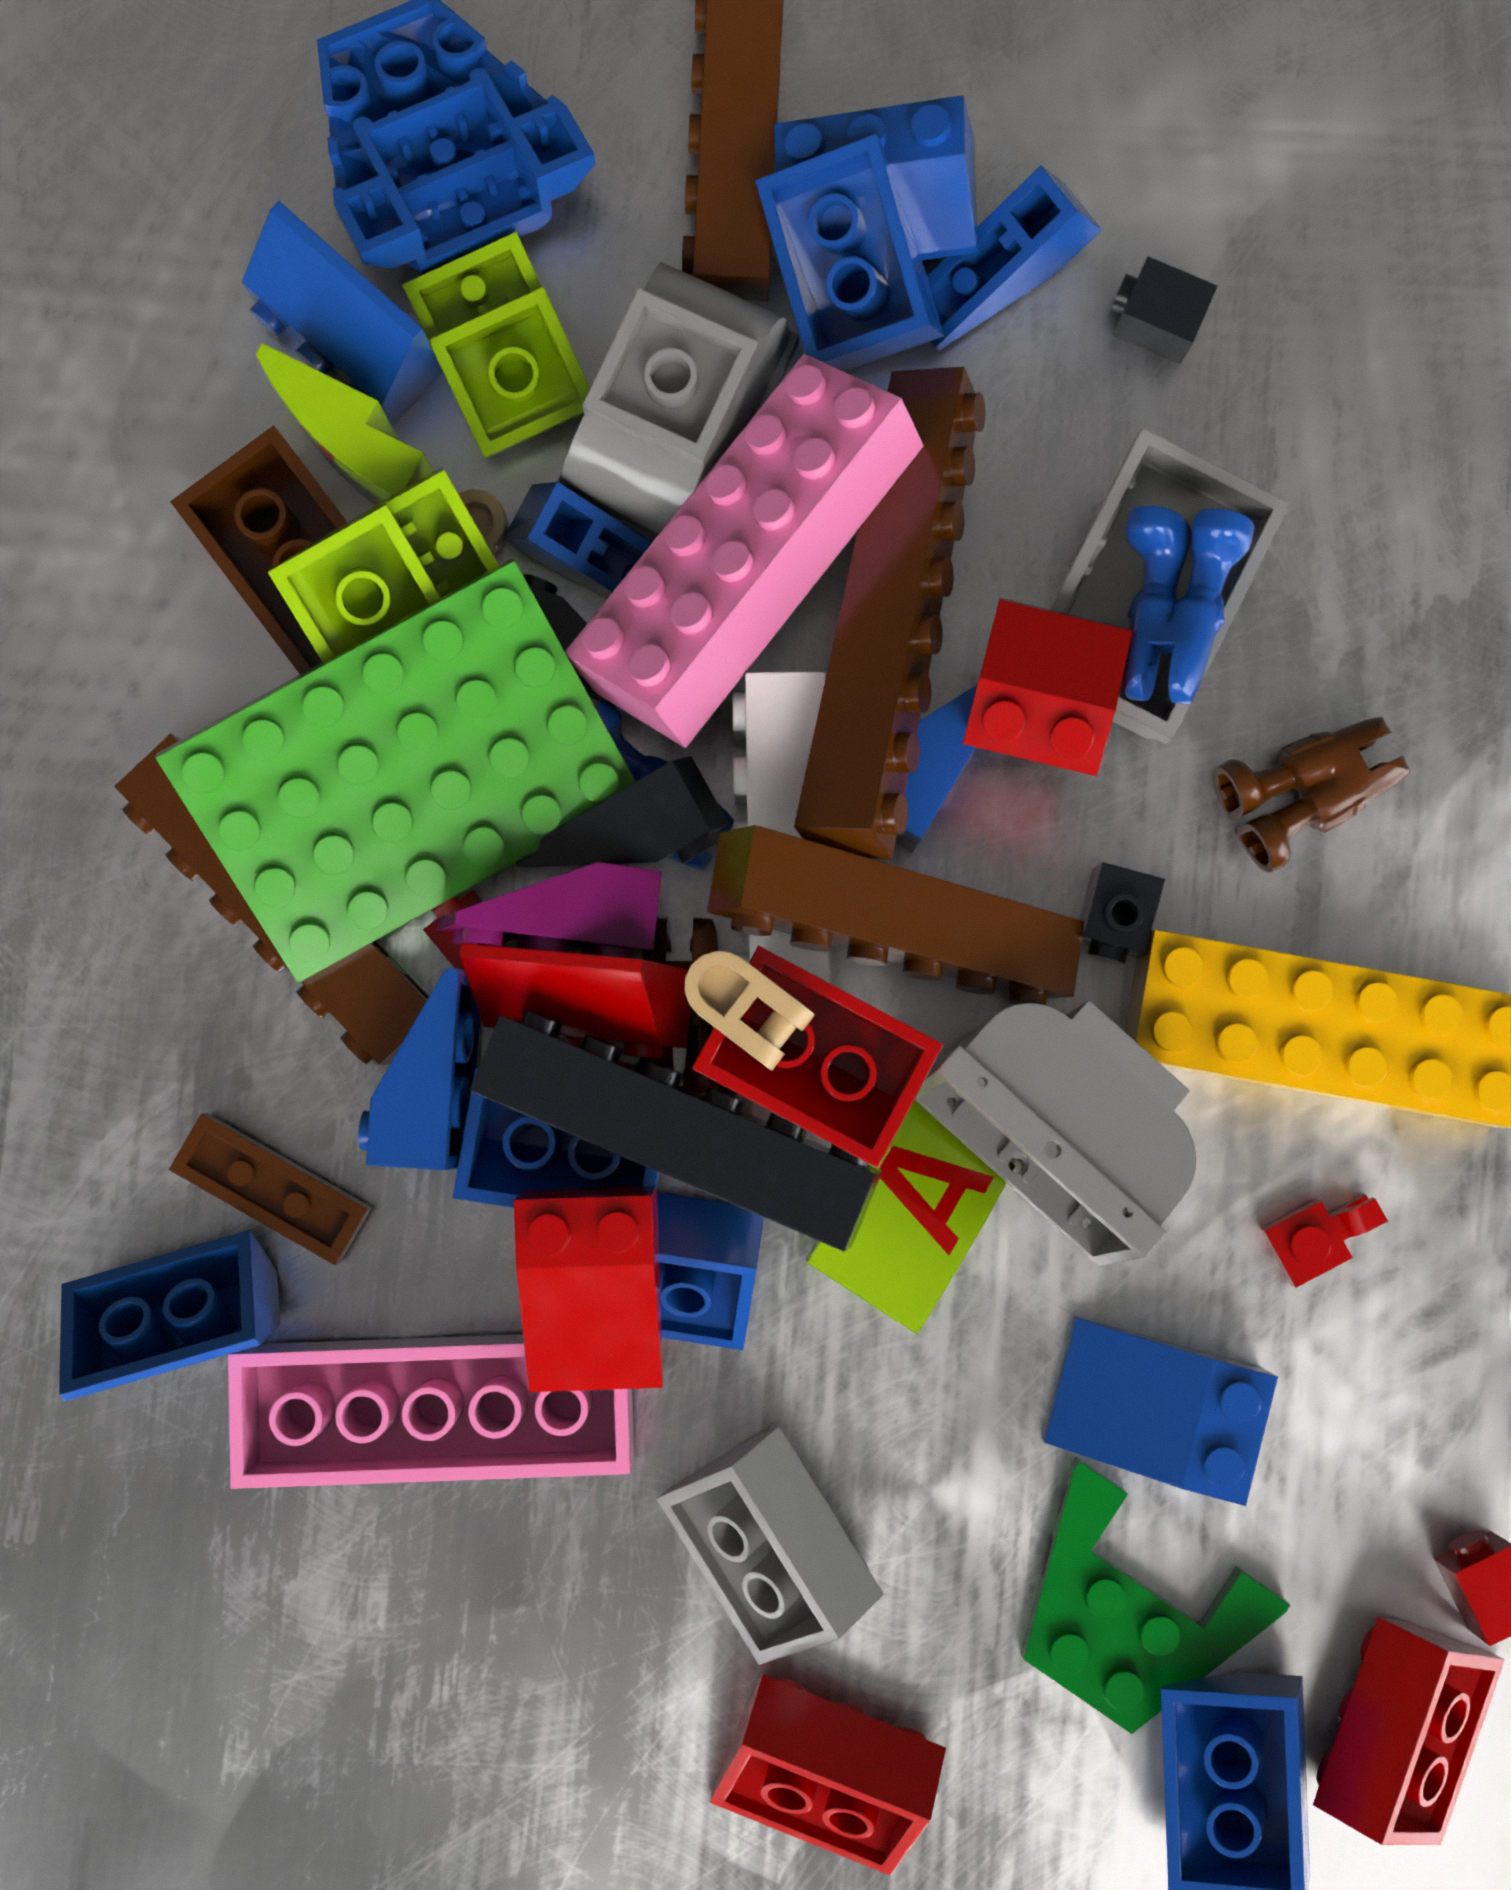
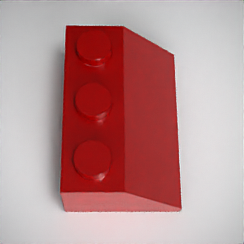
M461 943L460 958L484 1027L495 1028L500 1015L522 1018L525 1009H530L563 1023L559 1034L581 1044L586 1034L603 1040L624 1042L623 1055L662 1059L664 1046L687 1049L691 1006L685 994V977L689 971L688 969L643 959Z
M758 945L749 964L808 1008L815 1016L803 1031L796 1027L783 1044L780 1051L785 1055L773 1071L715 1027L692 1069L878 1168L944 1044ZM757 997L740 1020L758 1032L774 1010Z
M1378 1617L1375 1626L1367 1632L1360 1648L1362 1664L1354 1687L1346 1693L1340 1704L1338 1719L1341 1724L1332 1750L1323 1757L1318 1767L1316 1780L1319 1787L1313 1806L1380 1845H1441L1505 1659L1409 1621Z
M762 1674L746 1703L709 1803L891 1875L931 1821L946 1747L927 1740L923 1734L914 1729L894 1727L866 1716L864 1711L852 1704L834 1703L809 1693L795 1681L784 1678L774 1679Z

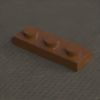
M208 1113L200 1114L168 1169L333 1265L341 1263L372 1209L369 1205Z

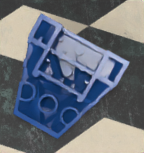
M411 0L317 39L323 103L328 116L330 137L327 138L328 150L334 169L336 187L333 188L334 206L344 229L362 263L365 265L394 269L407 263L419 273L426 274L514 232H517L519 238L545 227L553 217L551 201L573 192L595 165L594 152L567 106L554 95L550 96L547 100L527 84L526 72L511 60L504 65L487 51L485 37L441 0Z

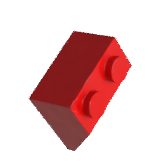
M999 597L963 744L1097 777L1117 707L1133 630Z

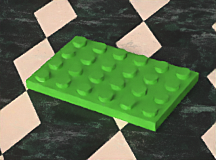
M513 558L158 752L155 757L297 983L539 849L541 838L636 782Z

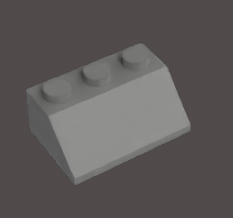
M779 1426L740 1443L656 1498L758 1664L839 1640L884 1595L870 1573L865 1560L857 1552L834 1515L832 1507L822 1496L802 1464L797 1451L789 1443Z

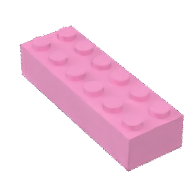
M803 354L697 486L694 494L689 496L565 651L570 663L595 693L686 748L924 447L902 398Z
M523 1334L261 1344L228 1354L230 1489L630 1474L635 1460L632 1389L529 1392Z

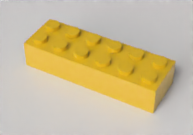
M1152 930L1146 954L1137 956L1124 1032L1163 1067L1484 1126L1511 1128V994L1160 930Z

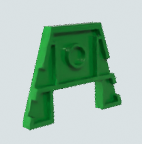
M1075 1457L1069 1468L1065 1497L1061 1511L1057 1513L1052 1532L1054 1538L1045 1571L1041 1573L1020 1653L1023 1660L1133 1734L1162 1711V1685L1204 1678L1283 1616L1290 1607V1604L1283 1597L1236 1566L1202 1619L1196 1621L1092 1550L1128 1493L1094 1468Z

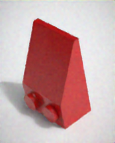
M657 1186L523 1190L514 1199L516 1273L529 1392L663 1388Z

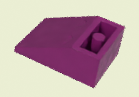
M596 862L441 916L438 919L437 930L454 932L453 944L455 945L465 943L502 946L503 939L518 940L517 948L568 953V947L581 948V954L632 958L635 952L653 950L662 871Z

